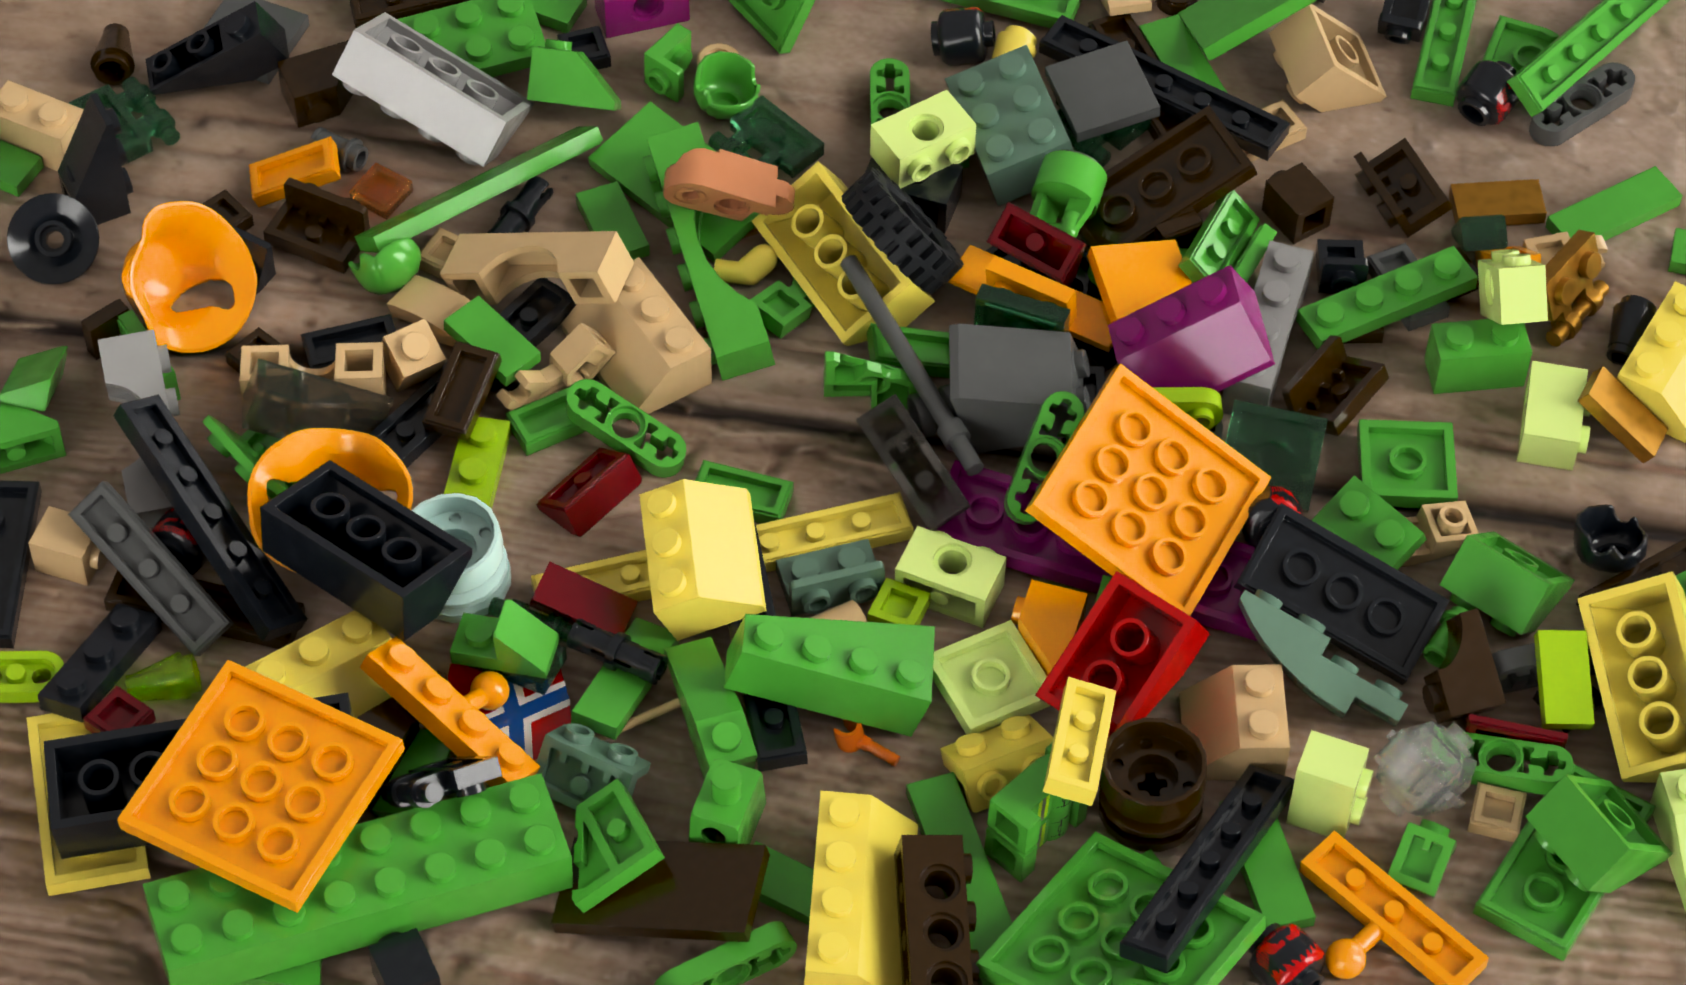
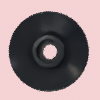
M48 193L29 199L18 208L8 227L7 246L14 264L27 277L44 284H63L80 277L92 265L99 249V230L92 213L81 202L64 194ZM53 232H60L64 237V242L61 247L53 249L48 245V237Z

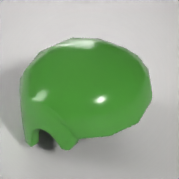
M724 51L705 55L697 67L693 82L694 96L700 108L706 111L709 116L723 120H735L750 114L759 99L758 95L761 85L757 84L755 79L754 64L737 53Z
M412 238L398 239L382 248L376 256L367 253L360 254V263L350 261L348 266L365 290L377 295L389 294L401 290L418 273L421 251Z

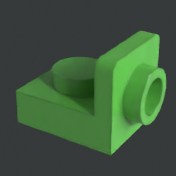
M677 23L644 53V83L649 85L654 92L661 95L664 94L675 102L680 101L684 97V71L692 60L690 30Z
M1422 819L1420 826L1408 822L1388 875L1403 887L1434 899L1451 855L1454 854L1457 846L1456 840L1448 837L1451 830L1427 819Z

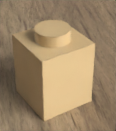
M426 318L383 336L381 341L384 346L386 371L397 392L429 379L446 361Z
M48 506L28 542L35 571L88 586L95 572L102 570L108 559L68 515L69 511Z

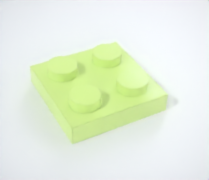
M1012 620L934 651L933 681L966 734L981 733L1000 726L1004 720L1010 717L1026 716L1050 707L1049 704L1035 696L1047 675Z

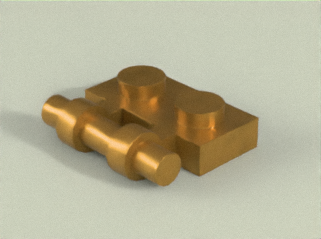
M1578 230L1545 265L1548 321L1551 322L1552 326L1546 333V340L1552 346L1558 347L1565 340L1573 339L1581 330L1582 321L1587 316H1593L1604 304L1603 298L1609 293V287L1604 281H1592L1602 270V259L1598 253L1594 232Z

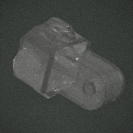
M1433 721L1408 727L1407 729L1402 728L1399 732L1393 729L1386 735L1389 742L1374 756V759L1379 764L1375 778L1385 789L1379 797L1392 812L1401 817L1407 811L1421 818L1443 812L1451 807L1460 810L1466 804L1461 795L1470 787L1477 761L1471 756L1469 751L1475 742L1460 726L1453 722L1446 728Z

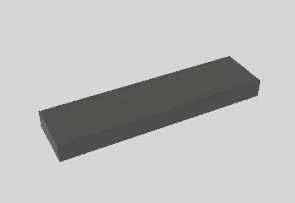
M102 481L68 514L194 656H201L234 624L109 482Z

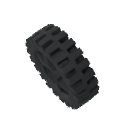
M870 168L841 196L847 211L853 215L852 218L863 228L862 231L867 237L875 242L874 245L887 255V259L893 265L896 264L899 270L906 277L909 276L911 281L918 287L920 286L923 291L934 294L963 267L964 264L960 259V255L956 252L954 246L946 240L947 237L936 227L933 220L924 214L923 209L918 204L916 205L905 191L903 192L893 180L891 181L883 172L881 173L878 169Z

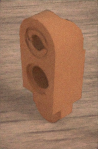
M694 148L684 153L675 164L670 165L665 171L663 195L672 204L742 222L753 212L767 216L791 212L794 209L795 189L789 182L777 179L778 166L723 149L712 151L706 148Z

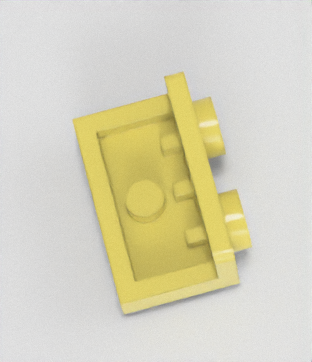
M1028 714L1026 716L1010 717L1004 720L1000 726L981 733L963 735L955 743L940 748L944 766L950 772H954L956 778L963 784L968 808L972 812L977 813L989 808L990 799L1038 758L1045 755L1046 748L1053 742V736Z

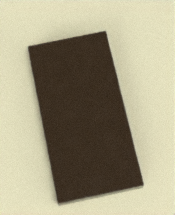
M1208 105L1106 171L1107 183L1096 214L1084 223L1078 234L1084 243L1087 244L1088 249H1090V246L1153 241L1155 225L1194 210L1196 213L1200 212L1256 176L1257 171Z
M574 837L570 851L572 855L573 888L559 891L551 920L555 933L749 942L770 857L766 845L656 841L665 857L663 860L583 913L572 900V890L578 889L579 868L573 863L574 845L578 839Z

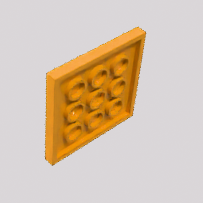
M1120 363L1111 371L1025 511L1111 576L1118 571L1191 616L1248 519L1249 507L1257 496L1263 493L1272 477Z
M227 660L124 808L117 821L121 830L298 913L404 752L403 739L233 661Z

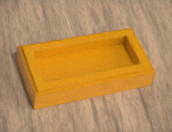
M330 136L249 164L253 201L258 207H262L285 199L284 184L288 178H293L303 183H312L318 187L340 180L338 149L332 137Z

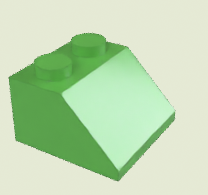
M1493 531L1467 535L1439 585L1451 592L1449 599L1469 611L1478 608L1492 617L1490 624L1509 636L1515 637L1517 633L1523 635L1535 632L1568 592L1575 579Z
M1565 775L1525 816L1536 829L1534 837L1538 843L1548 852L1557 854L1567 866L1565 869L1567 877L1579 889L1586 892L1611 893L1665 862L1673 854L1610 780Z

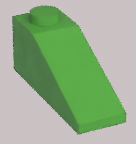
M712 636L664 648V654L668 657V667L703 779L705 780L714 759H722L755 769L757 752L748 723L736 692L724 688L725 666Z

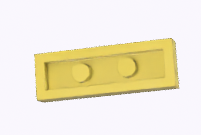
M1068 677L1063 690L1042 792L1085 805H1093L1098 790L1116 690Z

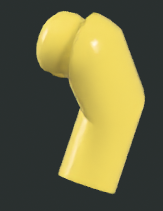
M760 244L752 248L739 261L716 258L714 270L727 283L755 285L776 267L778 257L769 244Z

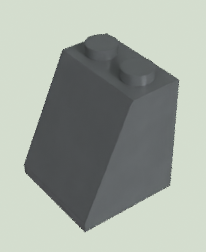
M959 323L949 325L950 401L958 417L962 419L970 432V442L977 454L1024 446L1041 404L1055 392L1066 391L1076 395L1083 404L1084 415L1087 412L1091 401L1086 386L1083 387V378L1090 376L1089 361L1086 351L1084 349H1077L1070 332ZM1062 402L1057 408L1050 407L1049 412L1055 415L1053 427L1048 433L1041 428L1039 431L1040 435H1050L1057 439L1066 438L1057 437L1060 426L1066 420L1073 421V416L1067 413V404Z

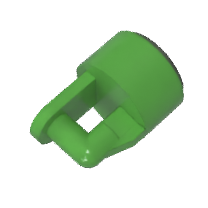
M1062 149L1046 154L1032 188L1031 196L1034 202L1030 214L1077 238L1079 230L1084 223L1096 214L1107 183L1105 170L1094 158L1079 151ZM1057 218L1062 219L1060 223H1056Z

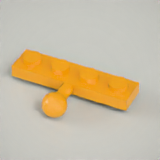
M398 637L392 638L366 655L360 668L457 757L498 756L503 776L485 781L490 787L537 774L541 766L494 725L484 713L479 711V709L496 710L506 703L510 688L503 675L495 671L480 673L472 681L470 692L462 696L446 679L441 677L411 647L407 646Z
M1335 830L1300 862V873L1365 926L1352 939H1338L1327 948L1325 963L1330 973L1335 977L1352 979L1358 976L1365 967L1366 953L1380 940L1391 947L1435 985H1468L1487 967L1489 959L1487 955Z

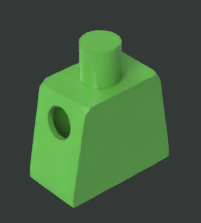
M714 759L691 812L689 842L750 844L766 805L762 773L757 769L722 759ZM715 829L725 836V841L715 842Z

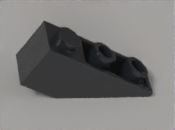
M254 1L147 58L146 66L150 92L153 95L254 81L277 69L278 61L289 58L285 29Z
M94 93L89 96L58 169L62 193L85 205L92 213L97 225L130 214L127 195L134 191L126 169L121 166L127 164L128 160L120 139L116 138V135L122 133L119 119L112 107L105 109L98 94Z

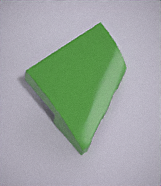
M825 351L823 373L824 397L870 396L871 411L908 410V395L918 393L902 367L842 353Z

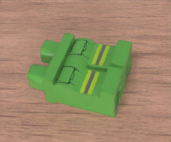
M1052 743L1046 748L1044 756L1038 758L990 799L984 851L986 855L1020 883L1034 871L1037 850L1046 841L1057 840L1062 837L1068 830L1069 823L1075 828L1078 827L1086 819L1088 805L1042 792Z

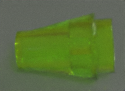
M178 651L136 673L125 676L127 692L141 702L191 699L193 693L202 691L199 667L192 653L181 655Z

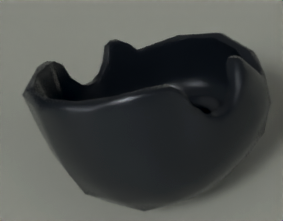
M1608 504L1589 506L1577 514L1574 527V548L1581 562L1590 568L1609 573L1631 570L1646 556L1648 534L1639 526L1636 517H1632L1629 521H1622L1617 517L1614 507Z

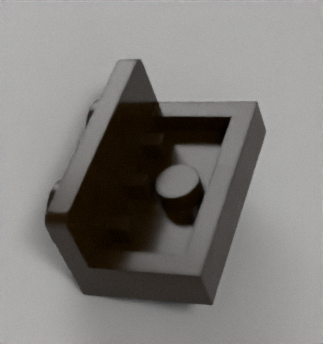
M1406 138L1369 162L1362 152L1354 156L1361 168V171L1355 174L1357 180L1369 197L1377 192L1382 200L1381 203L1376 205L1380 214L1390 228L1398 224L1407 238L1453 209L1450 201Z
M288 178L284 184L286 201L263 231L264 241L270 243L273 247L345 274L349 268L348 263L350 261L353 262L360 252L354 236L370 229L367 207L352 198H343L322 190L315 184L303 183L293 178Z
M1330 335L1282 389V395L1293 426L1339 436L1385 384L1389 376L1385 364L1347 356L1341 337Z

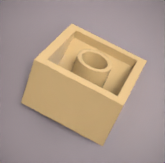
M1313 4L1292 14L1269 32L1275 47L1273 52L1274 59L1284 70L1289 81L1286 84V88L1297 103H1306L1320 112L1377 103L1387 97L1360 34Z
M1282 664L1231 665L1179 692L1180 724L1184 725L1199 738L1207 754L1206 781L1239 780L1250 764L1285 776L1290 752Z

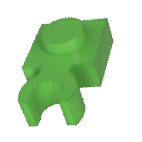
M794 277L790 287L778 280L750 299L757 303L765 328L779 338H782L809 319L812 308L815 307Z

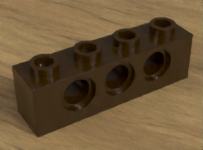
M901 835L894 853L902 985H931L935 982H943L947 985H973V981L979 979L980 969L977 967L976 962L980 958L978 950L971 949L969 932H974L976 928V906L974 901H967L966 884H971L973 862L971 853H964L963 835ZM938 886L946 892L948 898H933L927 893L925 887ZM941 934L950 941L951 946L948 948L937 947L930 941L928 935Z

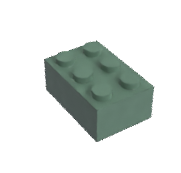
M1027 44L945 78L950 94L976 123L975 154L998 206L1032 192L1042 160L1046 154L1062 149L1073 150L1068 134Z

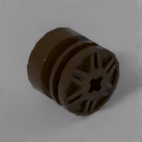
M1141 718L1125 723L1110 735L1106 743L1101 769L1099 816L1106 831L1119 843L1138 851H1148L1151 849L1153 852H1162L1180 846L1195 833L1202 819L1207 776V754L1199 738L1184 725L1166 718Z

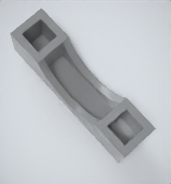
M1269 241L1254 291L1275 365L1223 389V413L1262 423L1266 422L1277 387L1289 335L1294 320L1297 317V311L1302 308L1308 289L1314 251Z
M154 329L97 340L109 400L126 403L159 394L173 416L180 415L175 387L166 389L163 373L172 372L167 344L157 346ZM139 457L134 463L121 471L128 505L151 528L173 506L141 457Z

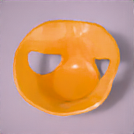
M193 201L163 203L154 207L146 215L142 224L141 239L128 251L121 275L127 300L134 311L145 321L147 330L154 329L157 345L167 344L168 350L180 353L205 352L230 341L247 321L256 297L257 273L250 251L243 239L220 214L210 207ZM210 280H222L232 286L234 303L229 309L208 306L177 313L171 309L173 303L183 293L199 284Z
M309 428L293 432L269 447L259 458L252 470L247 487L249 525L252 536L258 547L262 550L260 507L269 502L267 483L270 480L288 483L298 482L331 460L379 491L396 492V501L411 510L413 485L406 466L387 444L367 433L336 428ZM264 552V554L275 563L292 572H295Z

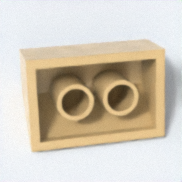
M640 257L633 260L634 265L616 304H577L561 325L566 336L580 322L598 331L616 352L597 373L598 378L604 386L642 411L650 414L712 384L711 348Z

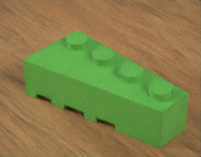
M745 614L727 649L724 688L911 737L932 702L935 626Z

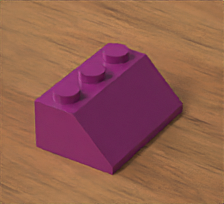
M1231 265L1108 325L1118 365L1121 363L1152 388L1207 387L1219 392L1275 365L1255 291Z

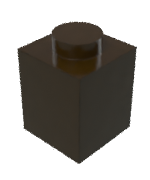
M1300 163L1288 170H1280L1266 180L1261 210L1294 245L1330 226L1334 196L1303 163Z

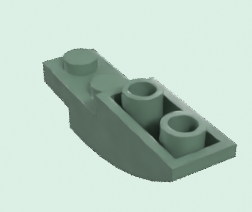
M1257 589L1255 594L1244 590L1238 605L1249 628L1275 664H1282L1283 673L1300 690L1341 719L1344 718L1350 705L1354 703L1393 726L1398 724L1408 707V704L1400 700L1403 694L1400 690L1380 679H1377L1374 685L1357 676L1359 668L1338 655H1333L1331 660L1322 656L1331 638L1323 634L1326 627L1317 620L1300 613L1297 619L1280 610L1283 603L1279 599L1263 590Z

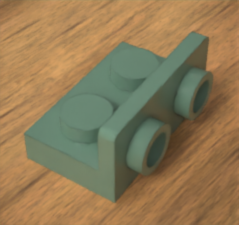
M868 539L776 560V573L791 616L805 613L817 614L850 600H854L856 603L870 601L877 596L885 581L884 565L882 561H876Z
M577 723L564 724L545 734L536 762L541 766L537 774L542 773L551 799L576 810L577 805L617 778L627 788L632 797L637 780L648 773L651 763L638 757V752L632 747L620 743L610 744L595 737L594 731Z

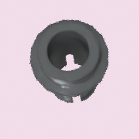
M319 127L313 132L311 139L317 141L332 137L337 145L341 170L347 173L352 171L358 172L365 166L369 152L368 148L363 146L361 140L357 138L348 140L329 132L323 127Z

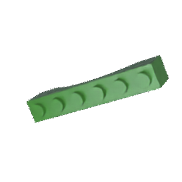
M695 122L646 137L651 155L643 157L650 183L659 181L662 191L656 192L654 195L661 218L671 217L674 227L665 230L673 255L679 253L683 255L685 263L677 265L684 291L694 290L697 300L689 302L696 329L706 327L708 338L704 340L711 348V365H718L722 381L775 365L769 338L757 303L739 294L723 281L704 255L701 248V221L704 212L672 204L663 195L664 175L667 168L675 164L684 153L694 148H706L699 123Z

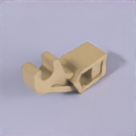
M580 322L550 353L549 365L541 370H519L514 376L520 385L513 391H506L502 388L496 396L507 409H517L566 389L579 380L593 379L616 352L598 331Z

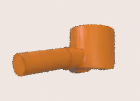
M843 719L844 726L850 731L849 733L833 728L836 743L843 752L853 753L861 749L894 767L900 760L899 755L865 735L862 723Z

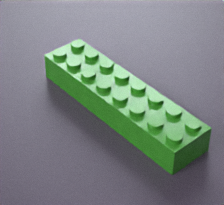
M539 773L486 788L485 791L477 794L442 800L429 808H413L356 824L298 913L203 868L143 883L149 918L169 985H233L378 943L380 939L391 933H404L414 928H417L419 932L573 888L571 852L543 775Z

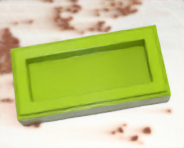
M1538 630L1534 635L1542 728L1590 730L1595 725L1586 630Z

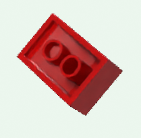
M1116 571L1035 696L1059 711L1063 690L1068 677L1116 690L1108 741L1110 735L1122 725L1145 718L1184 675L1210 633L1193 617Z

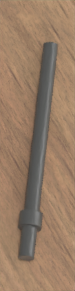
M850 255L846 257L840 264L843 271L938 425L937 434L945 448L953 450L967 475L973 476L983 470L984 464L969 441L971 434L961 418L954 417L857 256Z

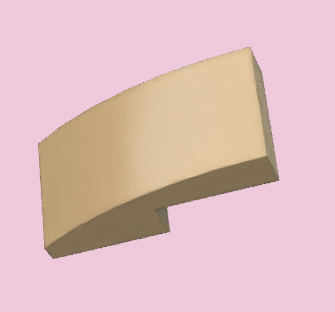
M415 275L386 304L394 318L411 323L426 318L437 342L454 347L456 340L444 330V320L471 300L440 283Z
M1466 500L1421 505L1417 516L1405 517L1425 534L1427 540L1401 567L1416 565L1457 553L1467 535L1479 534Z

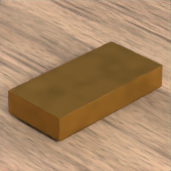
M1539 179L1450 184L1449 199L1453 207L1452 212L1456 228L1545 223L1547 211Z
M1604 366L1591 374L1578 399V402L1640 462L1644 464L1655 457L1669 428Z

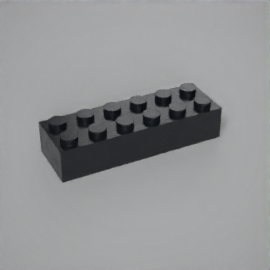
M348 693L313 698L353 716ZM186 719L44 741L50 827L61 859L151 845L121 830L117 819Z

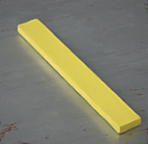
M900 492L756 525L766 572L776 570V560L864 539L869 540L871 548L910 540L914 533V528ZM646 550L565 568L638 602L652 599ZM544 573L531 576L533 592H535ZM539 611L543 623H548L555 619L556 621L559 620Z

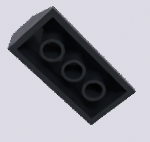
M331 460L260 507L263 552L402 641L410 638L440 615L472 557L471 547Z

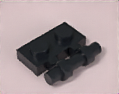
M498 756L449 757L409 770L408 774L393 778L383 785L381 796L384 801L396 808L410 806L429 808L446 795L456 793V797H465L485 791V781L503 775Z

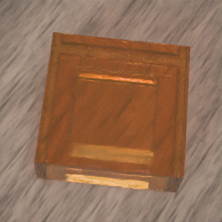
M375 163L349 190L350 198L358 201L361 205L366 206L369 211L387 220L413 192L412 181Z

